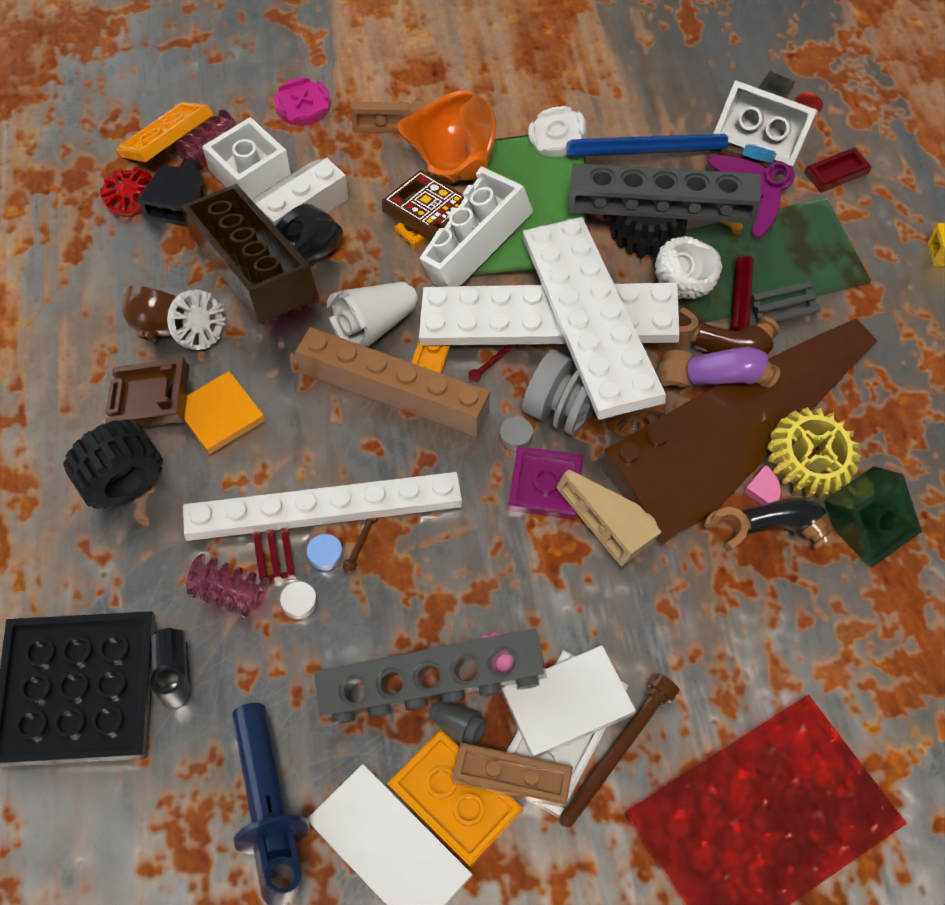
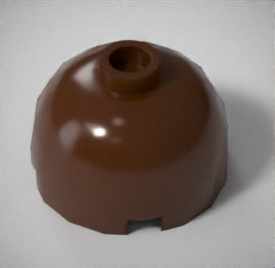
M133 286L126 287L122 303L123 317L131 328L138 331L137 337L156 342L157 337L171 336L167 315L172 301L177 296L142 286L140 292H132ZM177 307L176 311L183 314L184 310ZM175 319L177 330L183 326L182 319Z

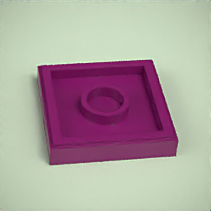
M518 446L508 511L576 520V511L556 487L564 472L569 469L580 475L582 474L584 455Z

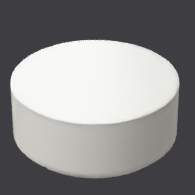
M298 581L287 585L283 589L280 603L287 616L293 619H304L315 611L317 597L314 589L309 584Z

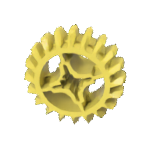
M807 407L799 413L796 410L791 412L787 418H782L777 423V427L770 434L772 440L768 443L767 449L773 453L769 456L768 462L777 464L773 473H782L784 476L782 485L791 482L793 484V493L799 492L803 488L806 497H811L816 493L820 498L825 497L828 493H837L841 490V487H845L851 482L852 476L858 470L855 464L860 461L861 455L854 451L858 449L860 443L851 441L850 438L853 436L854 431H845L843 428L845 420L837 423L834 421V412L829 413L825 417L821 408L815 409L812 413ZM818 446L819 449L815 452V455L809 459L808 456Z

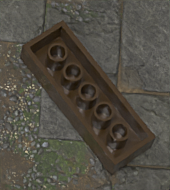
M238 184L181 206L191 237L259 324L275 319L280 314L302 307L308 302L319 298L310 265Z

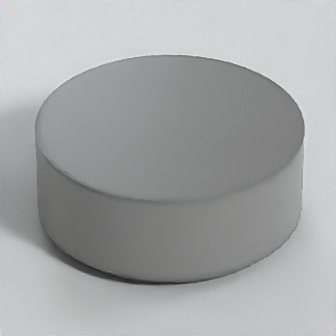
M515 416L506 419L501 424L500 441L507 449L517 451L518 446L528 447L533 437V428L528 420Z

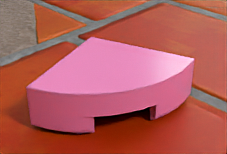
M765 465L746 487L744 493L761 505L778 501L781 494L780 483L773 471Z

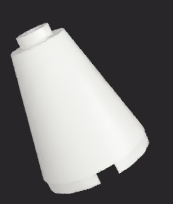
M405 282L337 291L331 294L327 301V308L332 307L334 316L329 317L330 324L337 337L369 347L416 309L418 297L415 289Z

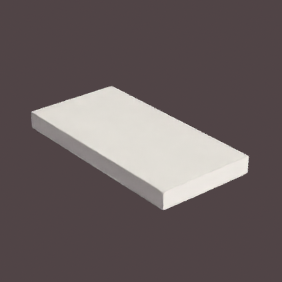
M364 764L307 818L310 826L385 905H447L472 878V873Z

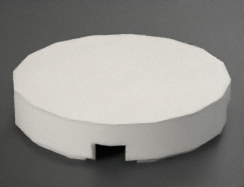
M566 106L552 107L542 111L537 115L538 119L534 123L533 121L531 122L528 131L533 149L540 155L547 157L567 155L566 144L572 139H586L587 125L583 115L579 111L576 113L572 111V108Z

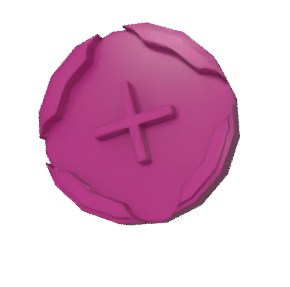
M303 77L291 79L283 83L278 88L279 92L273 98L276 114L281 120L297 126L311 125L322 120L328 114L331 106L328 89L323 83L319 81L317 83L310 82V78Z

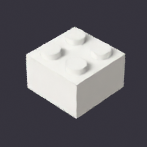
M251 117L202 146L209 171L226 188L238 184L251 200L291 175L286 149Z

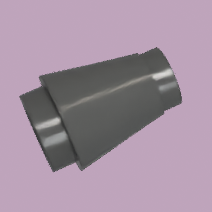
M441 699L435 702L429 714L430 720L434 721L435 724L459 743L476 746L483 737L487 727V719L481 716L480 711L453 703H443Z

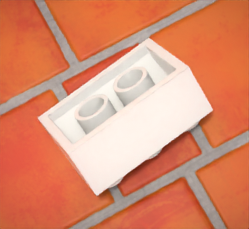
M735 80L713 134H726L729 143L745 148V145L754 144L776 151L775 160L794 166L810 135L819 111Z
M328 158L315 160L261 193L252 201L274 226L290 210L302 204H312L328 213L349 199L346 175ZM300 222L291 224L286 236H292L301 231L303 228Z

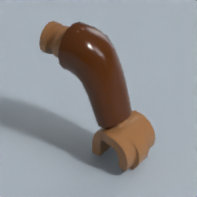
M682 307L679 311V343H662V346L667 351L683 350L687 352L695 343L696 349L706 353L749 346L760 349L768 355L773 349L772 340L780 333V327L772 318L762 317L758 324L748 325L744 329L737 331L702 324L701 328H699L697 317L690 310Z

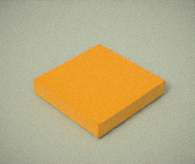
M230 371L186 396L184 422L208 455H211L265 422L262 412Z

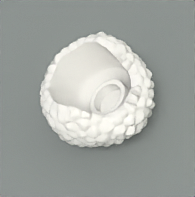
M682 236L676 239L672 238L671 241H667L665 245L660 247L655 263V274L659 283H677L678 299H695L710 293L714 286H716L722 269L721 256L713 247L693 237Z

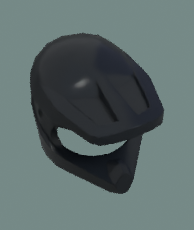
M302 204L293 208L275 226L310 266L334 251L340 244L343 236L342 227L328 213L312 204ZM294 222L302 224L303 228L299 234L286 236L291 224Z

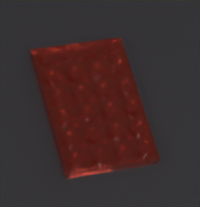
M809 694L636 804L624 814L683 905H790L907 824Z

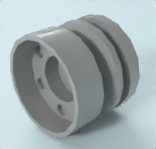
M551 350L543 357L530 380L523 399L522 411L542 422L547 420L552 412L555 411L553 419L554 428L561 429L565 425V432L574 437L590 419L594 408L578 370L571 375L573 359L555 350Z

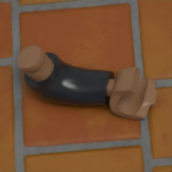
M799 497L782 499L743 511L735 507H725L713 511L703 524V527L707 529H714L718 522H726L733 528V538L723 545L727 552L740 544L745 539L747 532L754 533L781 528L791 530L795 535L802 532L807 540L811 538L814 541L812 547L815 550L836 535L833 531L828 532L825 528L828 524L822 517L827 513L824 508L809 498Z

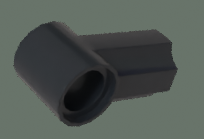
M173 628L159 629L155 634L151 635L153 672L150 675L149 683L151 689L164 706L177 708L188 701L192 690L187 678L185 633L183 630ZM178 681L174 688L164 691L165 686L169 682Z

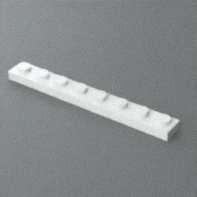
M457 472L190 503L183 504L184 536L186 541L249 534L256 531L265 532L271 529L281 530L280 528L286 527L290 529L462 508V498Z

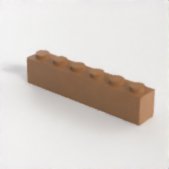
M309 327L295 351L299 371L304 375L475 437L478 436L489 413V390Z

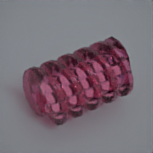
M221 109L218 115L214 114L210 117L209 121H204L200 127L194 128L191 134L187 133L183 136L182 140H177L175 142L177 153L183 160L191 159L199 165V169L203 170L205 164L202 159L206 161L202 146L236 126L234 119L226 110Z
M203 553L199 554L192 562L187 576L186 590L189 597L196 599L200 597L204 603L213 602L217 608L226 606L228 612L236 613L239 611L240 616L244 618L252 616L266 596L270 582L269 578L263 577L260 583L256 584L257 574L250 572L244 580L243 568L238 567L231 575V563L225 562L220 570H218L219 562L217 558L212 557L207 565H205L206 555Z

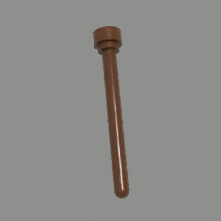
M655 673L647 684L646 700L561 814L559 822L562 827L570 828L574 825L657 709L664 707L666 703L671 704L678 695L680 689L668 677Z

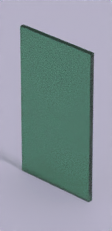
M824 198L779 208L774 224L760 238L752 235L753 223H742L743 231L739 235L731 233V228L719 222L686 229L685 236L698 239L710 245L719 253L722 269L720 278L710 293L695 299H678V313L682 307H685L697 317L698 324L732 317L735 267L737 257L742 254L745 256L750 255L754 259L752 295L812 281V293L815 292L816 296H821L870 284L871 279L828 199ZM650 254V255H649V258H650V260H651V262H652V264H653V267H654V269H655V271H656L655 263H656V258H657V257H651V254ZM800 292L762 301L760 305L801 296L804 293ZM751 302V312H753L754 309Z

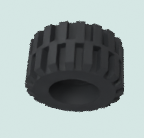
M611 215L612 237L617 240V244L621 248L626 247V251L631 254L636 252L638 256L645 257V254H649L651 257H657L660 247L665 245L667 241H671L672 238L676 239L677 237L685 236L688 219Z
M126 419L120 422L114 420L105 425L101 424L92 431L85 433L81 439L72 445L73 448L67 452V459L64 461L66 474L85 504L89 507L92 506L93 509H111L114 506L118 507L134 500L149 489L158 479L157 476L163 469V458L139 423Z

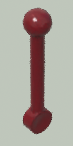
M519 344L506 345L478 370H470L468 373L469 381L471 383H478L481 380V375L510 350L517 349Z

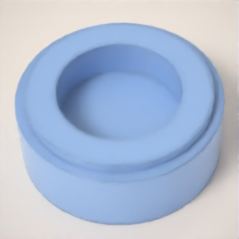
M320 534L314 537L307 546L309 562L318 570L327 571L334 569L342 560L343 551L341 543L333 535Z

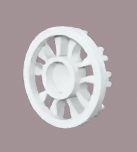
M187 290L180 293L172 301L167 315L168 328L173 339L182 347L191 350L206 349L215 344L221 338L219 335L222 326H225V317L222 316L224 310L221 308V303H218L211 293L202 290ZM188 296H190L192 302L190 308L184 301ZM208 302L212 306V308L209 311H207L206 309ZM177 307L184 310V313L182 314L177 312ZM215 314V319H210L209 315ZM175 319H182L183 328L176 329ZM212 323L215 324L213 332L210 329V325ZM189 331L185 340H183L182 337ZM197 334L199 344L193 345L194 337Z

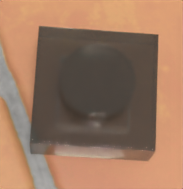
M769 71L758 89L787 99L793 90L795 81Z

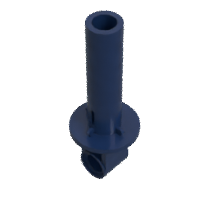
M248 703L236 708L232 713L251 824L242 828L234 836V846L241 853L254 854L263 900L268 905H289L296 897L302 877L296 843L308 835L310 825L305 817L287 815L266 706L261 703ZM282 876L288 879L291 885L287 888H278L273 885L271 879Z

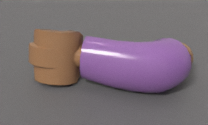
M748 346L692 356L691 353L683 350H670L662 355V360L657 365L656 374L662 386L677 385V393L684 396L693 389V384L745 383L749 385L756 382L765 388H771L780 376V368L768 361L766 352Z

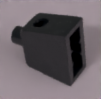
M184 159L180 168L163 165L158 169L138 198L145 219L188 227L181 206L207 195L203 175L198 171L199 165L195 161Z

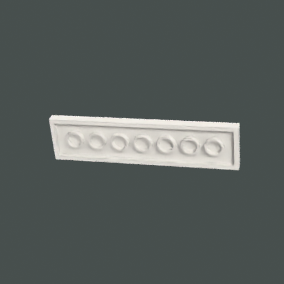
M583 217L524 230V243L598 420L665 404L666 393Z
M677 283L614 284L641 343H679ZM542 285L423 287L419 330L420 345L566 344Z

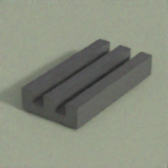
M812 281L753 294L751 302L757 321L759 322L764 317L763 312L807 302L808 307L765 317L781 322L819 312L821 309L820 305L815 302V299H817L816 293H812L811 290L813 287ZM800 292L804 293L801 296L760 305L762 301Z

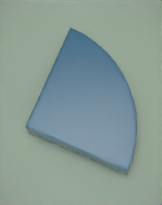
M754 144L745 145L742 155L774 163L777 153Z

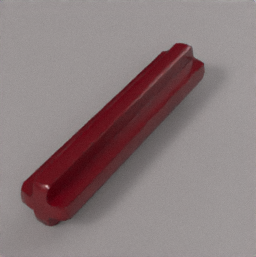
M739 255L736 261L731 330L734 331L744 329L750 325L754 259L750 255Z

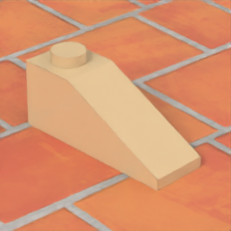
M570 469L564 472L556 488L621 567L650 547L661 534L655 519L650 514L645 513L640 505Z

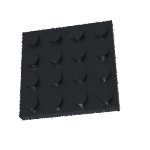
M153 611L6 619L0 663V767L146 759L151 691L149 680L152 673L151 635L155 633L156 618Z

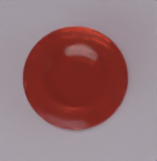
M802 93L794 101L818 110L817 118L819 117L823 102L817 95Z

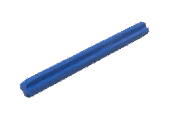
M726 134L572 139L567 142L566 148L569 157L721 151L722 148L727 149L729 143Z

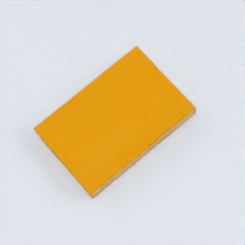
M181 102L117 147V151L122 158L147 162L214 114L209 105Z
M440 729L387 783V786L455 855L471 868L516 820L524 808L511 796L452 783L459 746Z

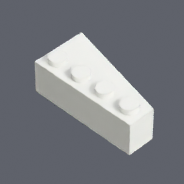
M482 166L476 173L477 180L473 185L467 186L463 192V201L458 208L453 207L448 214L449 222L445 228H439L419 258L431 283L438 287L461 286L533 213L523 185Z

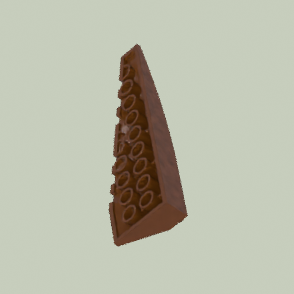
M856 318L791 347L768 359L771 364L780 368V376L771 388H765L756 382L749 385L745 383L719 384L605 449L601 469L624 498L640 505L645 513L650 514L655 519L658 528L661 530V534L656 540L660 545H663L706 519L713 511L718 510L724 501L732 493L734 494L743 481L771 453L767 447L768 443L772 440L770 434L777 427V423L782 418H787L795 410L799 413L807 407L810 411L823 400L824 396L842 380L843 376L876 344L877 339Z

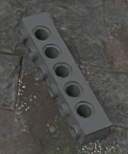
M572 163L569 212L739 223H756L761 204L760 174Z
M536 628L314 671L319 715L326 719H332V724L355 721L354 714L365 712L369 713V717L391 714V707L405 705L406 710L422 709L428 707V700L442 698L443 703L459 702L465 700V693L479 691L481 697L502 693V686L516 684L517 689L533 688L540 685L539 679L547 678L540 637ZM503 655H511L515 660L514 668L507 674H500L496 671V661ZM466 662H475L477 665L476 676L470 681H462L459 676L460 667ZM430 669H438L440 673L438 684L433 688H426L423 684L424 674ZM393 676H401L403 680L401 691L396 695H389L387 692L389 679ZM363 682L366 687V694L361 701L353 702L351 690L355 684Z

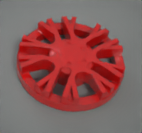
M133 167L132 170L122 171L120 168L119 171H114V175H107V178H104L105 183L100 188L101 199L106 209L120 216H132L142 213L141 206H138L136 202H138L140 194L148 185L142 184L150 182L152 179L151 174L147 171L142 172L141 168L136 169V167ZM116 201H120L117 207L112 206ZM126 204L130 205V209H126Z

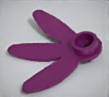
M713 155L709 157V165L719 172L760 174L762 199L756 223H753L752 235L756 238L762 237L777 218L781 202V191L789 188L794 181L792 167L784 162H774L768 168H765L757 163L733 156ZM777 175L785 176L784 179L780 181L774 180V178Z

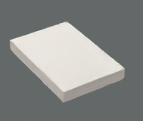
M603 645L547 668V678L539 679L540 685L537 687L517 689L516 684L502 687V695L532 758H538L635 715L636 712Z

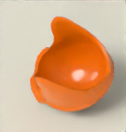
M460 90L449 93L399 121L397 129L400 135L425 160L427 172L431 176L443 182L455 184L460 180L476 179V173L481 166L486 169L488 168L489 159L493 154L497 125L493 109L483 98L474 92Z

